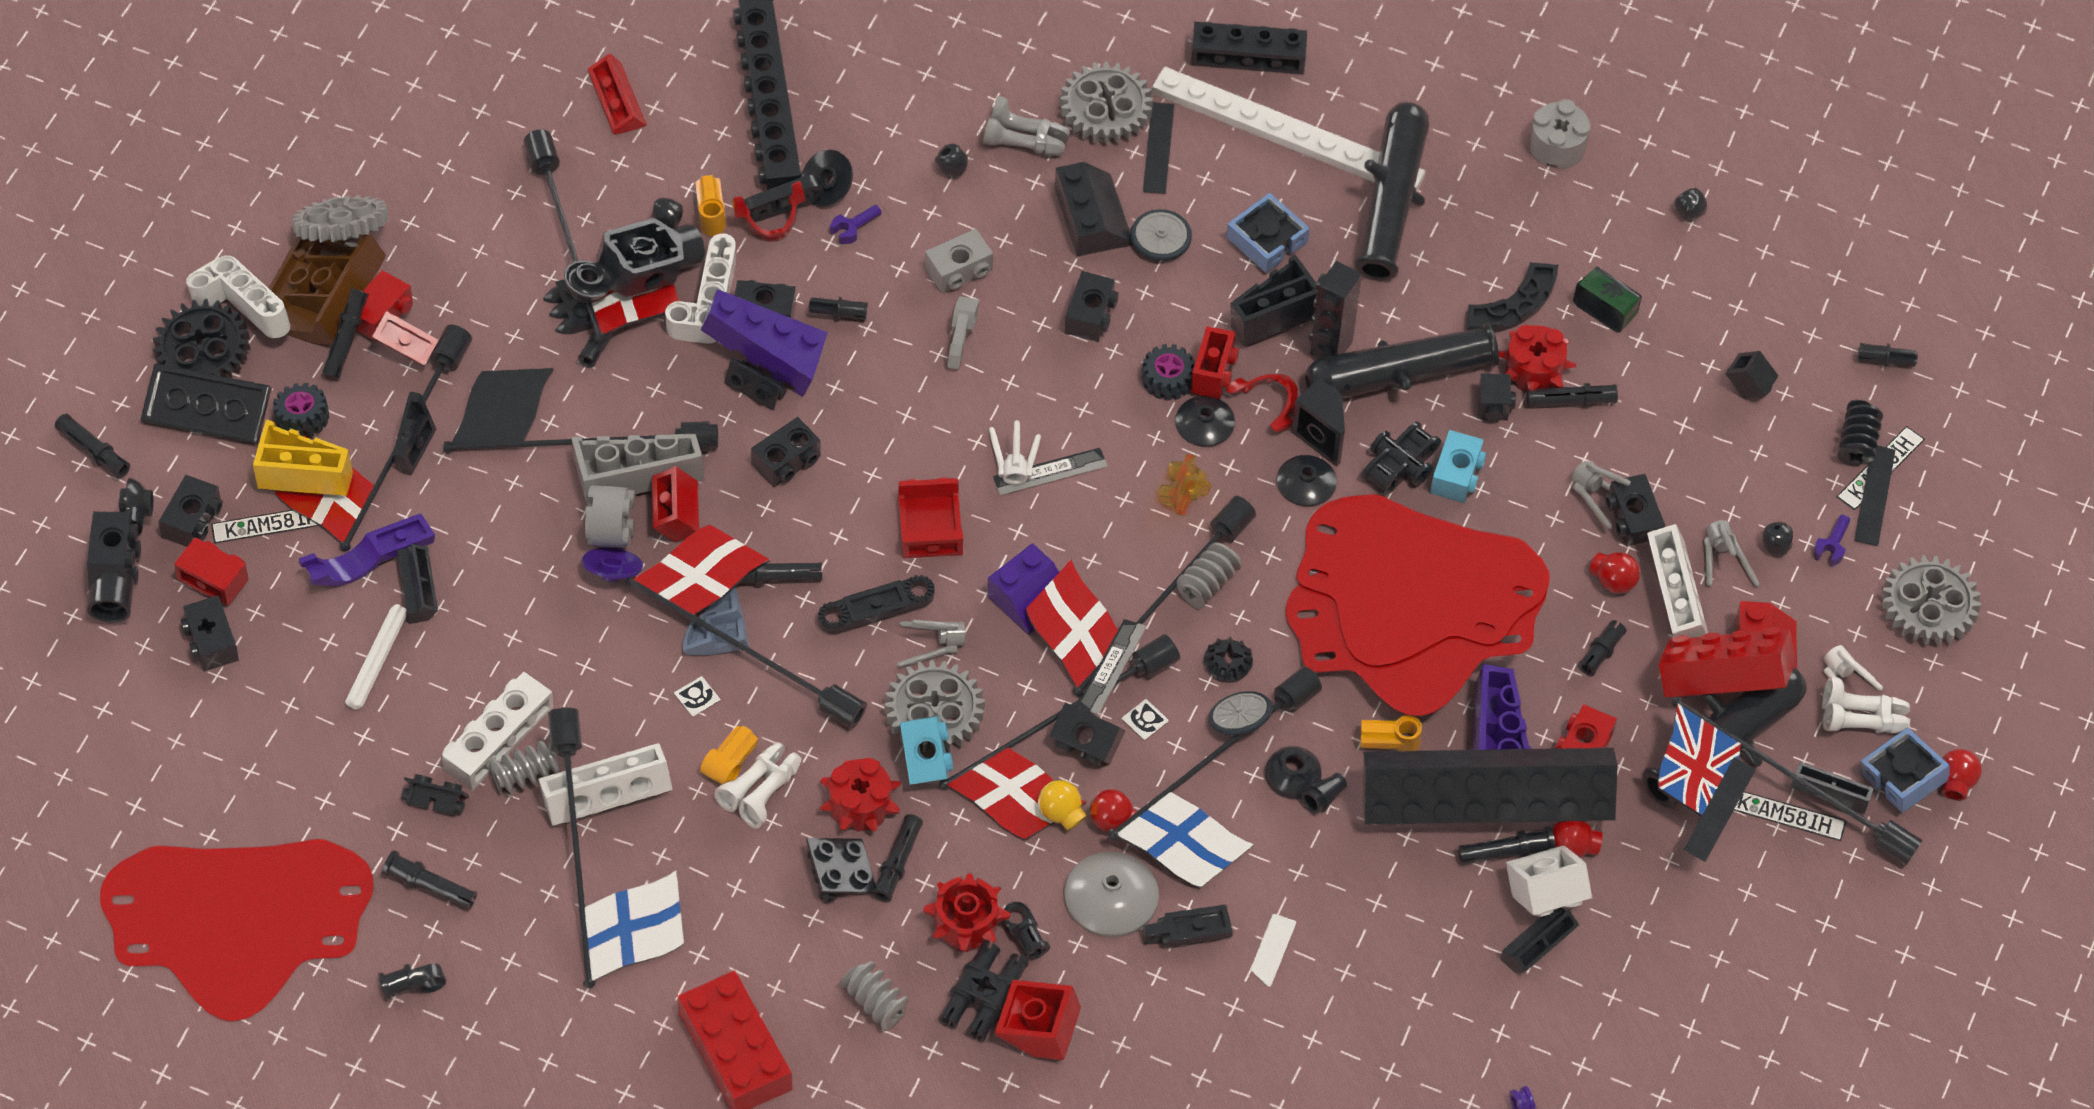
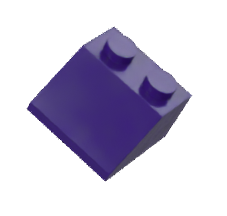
M1032 543L988 577L987 597L1029 635L1035 629L1028 619L1025 610L1059 571L1054 562Z

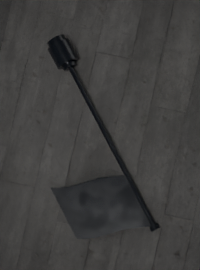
M554 369L482 371L471 389L463 421L452 442L444 441V452L451 453V450L572 445V439L525 441L535 421L543 388ZM710 421L681 422V428H675V434H696L700 451H711V448H718L719 446L718 424H710ZM656 435L640 436L643 439H655ZM628 436L610 437V440H628ZM582 438L583 441L597 440V438Z

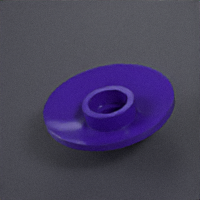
M593 549L586 552L582 557V565L586 570L602 577L603 580L608 582H617L620 579L636 576L643 568V562L638 556L621 549Z

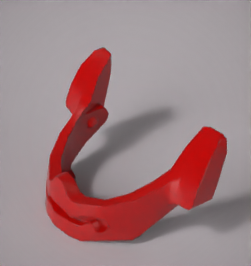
M798 181L792 185V195H789L791 216L786 220L783 228L772 231L761 229L750 217L751 212L748 206L745 205L742 196L733 198L735 218H744L750 231L765 241L775 242L788 236L796 222L797 205L806 200L802 184Z
M1271 373L1256 377L1251 381L1238 378L1231 382L1229 389H1226L1231 394L1241 392L1247 394L1264 381L1269 384L1275 381L1282 384L1287 389V403L1281 414L1270 424V427L1276 432L1289 429L1293 423L1290 414L1295 410V402L1298 398V387L1291 377L1285 374Z

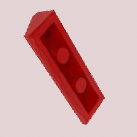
M609 53L587 68L613 134L626 133L647 125L620 60Z

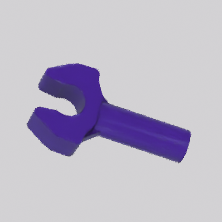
M875 204L852 219L846 218L841 214L836 216L830 225V234L845 229L847 231L839 235V244H850L857 241V229L881 215L879 206Z
M1839 516L1829 539H1817L1814 548L1816 561L1821 558L1824 551L1833 553L1830 563L1831 567L1842 561L1846 549L1840 545V542L1850 523L1848 516Z

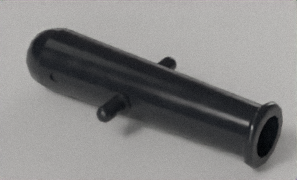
M1401 102L1391 108L1386 116L1378 164L1373 160H1366L1364 163V168L1373 174L1375 181L1361 257L1355 260V269L1362 273L1363 276L1373 280L1385 281L1398 276L1399 267L1396 265L1410 204L1412 202L1416 206H1422L1425 203V198L1416 191L1415 184L1428 135L1429 117L1424 108L1415 103Z
M1486 322L1478 329L1391 345L1386 341H1380L1377 347L1325 356L1315 360L1306 370V385L1308 389L1320 378L1325 383L1336 387L1342 395V400L1400 386L1403 390H1409L1413 382L1487 364L1492 368L1496 367L1499 363L1498 343L1492 327Z
M1794 667L1786 688L1742 691L1728 704L1722 705L1715 694H1703L1702 696L1713 712L1710 720L1753 746L1754 739L1799 705L1806 694L1807 685L1803 675ZM1740 747V753L1743 752L1753 766L1759 767L1762 764L1763 760ZM1662 761L1654 768H1646L1642 773V779L1651 797L1664 807H1676L1677 801L1658 790V776Z

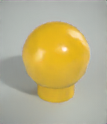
M1055 780L1048 783L1040 792L1038 803L1043 816L1052 822L1061 823L1067 831L1075 828L1087 817L1081 809V795L1077 787L1065 780Z

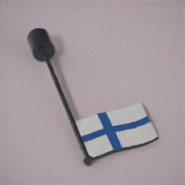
M1303 666L1274 689V700L1276 703L1272 706V713L1279 708L1284 711L1295 712L1322 690V684L1318 676L1310 668ZM1246 734L1234 735L1115 829L1110 828L1108 836L1113 840L1120 838L1142 850L1175 877L1200 889L1253 847L1254 844L1230 833L1203 810L1172 792Z
M565 707L553 709L547 713L551 751L557 753L559 757H564L586 975V981L583 984L587 988H592L596 984L595 980L622 967L662 957L682 946L684 940L676 871L654 883L614 893L585 907L570 757L576 755V751L582 748L579 710Z

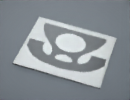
M702 676L674 692L692 716L697 715L721 700Z
M1147 699L1121 718L1144 740L1169 721Z

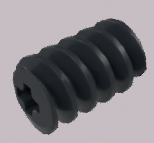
M1851 400L1847 404L1837 456L1843 464L1858 466L1871 462L1876 457L1875 450L1878 446L1877 440L1880 436L1879 431L1882 426L1883 413L1879 408L1872 406L1867 401Z

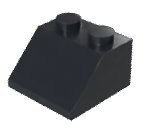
M1319 378L1296 399L1292 433L1337 467L1341 463L1345 435L1342 395L1336 387L1325 383Z

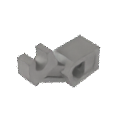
M961 296L958 298L952 320V330L955 333L950 346L949 368H960L964 355L966 333H973L977 321L978 299Z

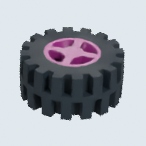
M1162 344L1161 349L1156 346L1152 349V353L1149 351L1146 354V359L1143 360L1142 366L1143 386L1148 388V393L1150 395L1156 393V398L1161 399L1163 396L1166 401H1171V397H1174L1175 400L1180 399L1181 394L1186 396L1189 389H1192V372L1195 366V360H1192L1191 353L1186 354V349L1183 347L1177 349L1175 344H1172L1171 347H1167V344Z
M295 383L292 388L287 386L284 388V392L279 391L277 399L274 398L273 410L278 428L287 431L294 429L299 431L300 436L305 437L308 434L309 437H312L315 431L320 433L323 430L322 426L328 424L329 409L326 396H324V392L321 389L318 390L316 385L309 387L308 383H303L302 386Z

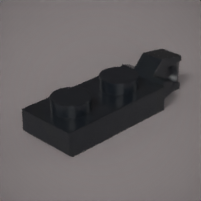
M1225 904L1165 913L1164 917L1157 919V923L1144 925L1142 932L1145 945L1162 943V946L1170 947L1232 938L1233 929L1227 905Z

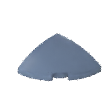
M734 588L721 600L705 609L700 619L749 647L738 591ZM693 621L688 626L684 637L683 651L686 655H714L740 650Z

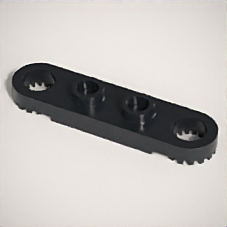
M914 575L913 578L910 577L903 581L897 580L845 596L841 600L830 601L819 608V626L825 632L839 633L924 607L934 599V583L927 576ZM922 586L928 591L927 594L925 593L924 596L921 595L919 597V595H913L911 590L914 587ZM829 613H838L841 615V620L829 623V620L826 621L825 616Z

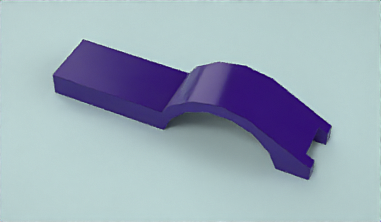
M420 513L366 533L362 541L344 555L333 559H321L312 553L299 558V564L301 567H305L311 575L310 581L312 585L341 586L365 577L379 563L397 557V550L407 549L411 544L426 546L434 543L435 534Z

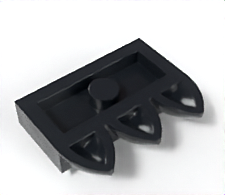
M564 279L556 281V287L549 290L543 297L545 302L559 303L551 310L549 316L556 319H565L557 326L555 331L560 334L571 335L593 329L586 303L578 302L571 296Z

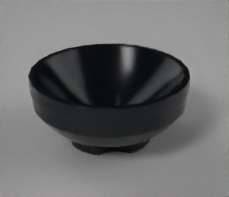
M1287 746L1275 751L1269 758L1265 769V778L1270 789L1277 795L1287 799H1302V793L1305 792L1306 786L1320 781L1322 777L1321 765L1317 757L1311 751L1299 746ZM1291 758H1297L1303 762L1304 766L1300 770L1293 771L1286 766V761Z

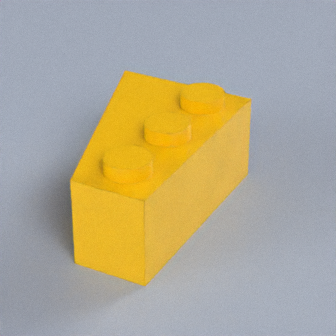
M265 421L253 463L258 489L347 496L353 475L348 449L316 437L314 440L300 436L297 430L290 429L287 431L276 427L272 421Z

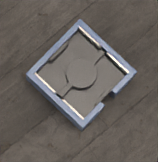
M1269 193L1227 224L1226 238L1267 273L1283 261L1286 252L1293 254L1309 241L1310 228Z
M1908 727L1861 760V775L1877 790L1882 787L1886 791V798L1902 813L1947 782L1950 765Z

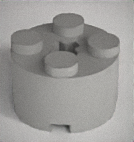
M1563 99L1560 102L1549 103L1541 107L1534 114L1530 135V151L1533 157L1543 165L1547 166L1549 163L1557 165L1556 168L1560 169L1578 164L1586 151L1590 133V121L1587 115L1569 99Z
M591 485L588 497H593V503L586 506L585 537L589 539L587 546L616 548L629 546L630 538L634 536L635 520L630 519L631 508L635 507V490H629L628 487Z

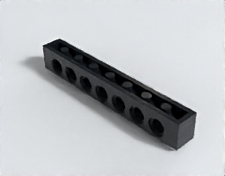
M738 0V8H733L735 25H740L741 30L737 31L738 47H744L745 52L740 53L742 70L748 71V76H744L745 92L751 93L752 97L747 99L749 116H755V121L751 122L752 138H758L759 144L754 145L756 162L762 161V167L758 168L760 185H765L766 190L801 178L773 0Z

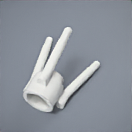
M1016 420L1013 432V454L1008 455L1004 461L995 429L990 427V438L999 467L998 476L1011 485L1025 483L1027 478L1032 477V466L1041 436L1039 434L1035 436L1028 460L1026 461L1025 457L1020 454V422Z
M1843 646L1834 647L1824 657V662L1828 667L1823 672L1828 678L1836 677L1837 675L1844 678L1855 670L1877 690L1881 691L1883 689V686L1857 663Z

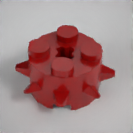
M1527 324L1520 326L1517 332L1513 330L1509 332L1511 341L1508 350L1499 351V357L1506 360L1505 374L1511 375V381L1517 383V388L1526 392L1527 389H1531V392H1533L1535 389L1552 386L1563 387L1562 377L1564 369L1576 368L1577 364L1567 360L1569 340L1564 338L1562 332L1558 329L1542 325Z
M870 757L845 760L842 765L834 768L831 777H822L820 781L829 791V800L819 806L821 811L830 810L833 818L840 824V830L842 831L853 827L858 832L868 830L875 832L877 827L884 822L887 814H899L900 808L891 798L892 791L899 787L901 782L890 781V776L880 766V761Z
M967 873L964 879H961V876L945 884L938 882L937 887L939 891L936 902L923 906V912L935 918L936 930L932 937L934 939L941 937L943 941L952 947H956L960 952H969L972 949L978 948L983 941L995 943L997 941L995 932L997 931L998 922L1010 918V912L998 906L997 895L1001 888L999 886L992 888L990 884L981 878H977V881L974 880L972 873Z

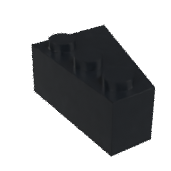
M1295 254L1289 258V263L1280 270L1274 269L1270 272L1267 280L1260 285L1256 283L1230 303L1231 328L1244 346L1312 319L1316 310L1313 302L1318 294V290L1315 289L1316 282Z

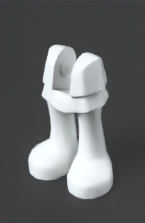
M1829 677L1827 679L1822 700V708L1825 710L1822 722L1826 731L1836 732L1841 728L1875 729L1877 734L1883 732L1892 734L1900 733L1907 727L1910 729V720L1904 716L1910 712L1908 702L1896 697L1890 698L1886 695L1861 696L1850 694L1844 691L1842 679L1837 677ZM1845 710L1874 712V715L1846 712Z
M779 742L773 744L756 757V762L736 780L724 783L717 788L714 793L717 803L728 812H734L739 807L740 816L743 821L752 828H760L767 819L765 808L767 800L778 788L788 783L791 776L796 774L801 763V757L792 752L780 766H777L776 763L782 756L785 746ZM764 775L767 779L744 798L748 790Z

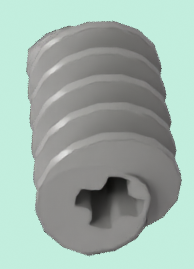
M1221 543L1211 544L1207 551H1204L1199 559H1196L1192 566L1188 567L1184 574L1177 579L1179 593L1192 607L1203 608L1205 601L1212 599V593H1218L1220 586H1224L1227 583V578H1232L1235 570L1241 569L1242 561L1228 546Z
M543 741L537 742L536 751L531 745L525 746V756L520 750H515L513 752V760L508 754H504L501 758V764L495 758L490 760V770L501 795L503 787L510 794H513L514 783H517L522 790L525 789V779L527 778L533 785H536L537 775L540 774L542 777L549 776L548 770H552L555 774L560 773L555 752L551 751L549 742L548 747Z
M870 961L865 965H857L845 974L841 980V986L847 988L850 996L856 997L857 1004L864 1006L865 1012L872 1015L875 1023H881L880 1027L882 1030L887 1031L893 1028L904 1016L905 1006L908 1004L909 998L904 996L897 1000L901 992L900 989L896 987L890 991L888 990L892 985L891 979L880 982L884 972L878 970L872 973L876 966L874 961Z

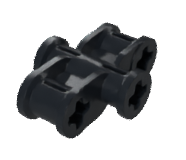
M1418 421L1413 422L1396 441L1391 438V433L1385 430L1376 437L1371 445L1370 451L1373 454L1379 455L1365 467L1362 478L1365 481L1370 480L1378 486L1384 496L1391 494L1407 476L1412 479L1414 486H1420L1433 469L1430 463L1424 462L1438 449L1441 439L1438 436H1431L1422 429V424Z

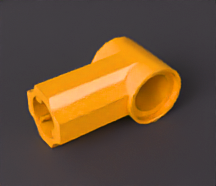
M712 175L702 176L700 180L695 182L700 228L704 234L715 236L723 233L726 229L720 179Z
M1402 716L1397 721L1361 720V748L1418 751L1421 746L1422 725L1419 719L1414 716ZM1409 733V734H1412L1413 736H1411V737H1406V736H1403L1402 734Z
M736 726L718 749L713 748L707 753L700 766V772L721 785L736 780L743 762L758 745V738L749 728Z

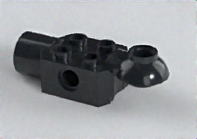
M655 218L605 231L596 255V263L581 260L569 264L565 269L564 281L571 296L581 303H590L599 299L610 290H614L625 297L633 296L674 284L680 269L699 264L703 261L705 254L704 242L700 232L691 224L671 229Z
M128 478L126 488H121L119 512L93 511L87 559L89 584L87 612L91 617L102 622L116 623L130 617L134 585L138 584L139 578L138 566H135V560L141 558V541L137 539L142 533L144 518L153 515V490L146 489L139 481Z

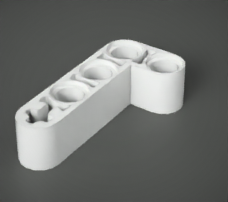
M718 234L711 238L709 242L697 303L677 301L667 306L665 310L666 332L671 338L706 344L716 342L715 339L700 329L708 306L717 289L729 294L731 291L736 266V246L734 238L730 235Z
M228 255L221 256L194 271L186 279L192 301L196 300L198 306H202L205 299H208L210 306H213L217 300L221 303L227 299L266 336L280 338L289 332L290 322L282 300L236 258Z

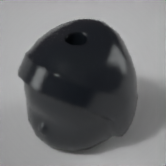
M955 143L943 146L935 157L938 168L945 175L952 178H958L963 175L968 166L967 154Z
M1689 188L1675 199L1674 206L1681 217L1692 220L1706 213L1707 200L1698 188Z
M658 198L655 200L652 218L657 219L671 229L678 227L683 216L682 205L671 198Z
M1781 521L1766 525L1762 533V543L1769 553L1786 555L1792 548L1793 530L1790 525Z

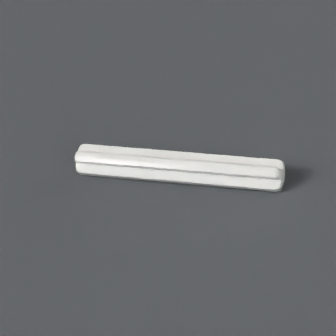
M398 604L390 608L346 699V705L352 709L359 710L363 707L408 614L406 608Z

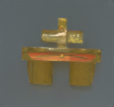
M1186 454L1183 462L1171 461L1167 475L1170 481L1175 482L1173 485L1162 484L1158 490L1161 504L1173 506L1177 515H1185L1191 500H1197L1198 496H1207L1211 490V484L1206 480L1207 474L1202 472L1195 464L1196 456L1194 454Z

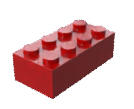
M1771 627L1762 632L1751 633L1749 630H1739L1728 635L1712 632L1704 634L1702 637L1675 636L1669 639L1658 663L1664 698L1786 688L1796 664L1790 629L1780 630L1778 627Z
M735 970L677 996L678 1014L730 1109H752L792 1091V1072Z

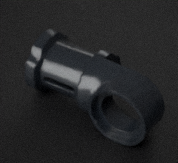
M1018 901L1007 904L1004 910L1010 913L1019 911L1024 914L1025 920L1019 924H1013L1006 919L1002 921L1003 927L1011 932L1014 939L1019 940L1024 950L1023 956L1027 960L1033 961L1042 957L1050 950V945L1048 941L1042 939L1037 929L1038 923L1029 907Z
M436 963L427 964L415 969H411L409 964H405L403 969L388 974L378 973L379 983L386 1001L390 1000L392 995L407 990L412 992L420 990L422 993H432L444 987L447 981L441 965Z

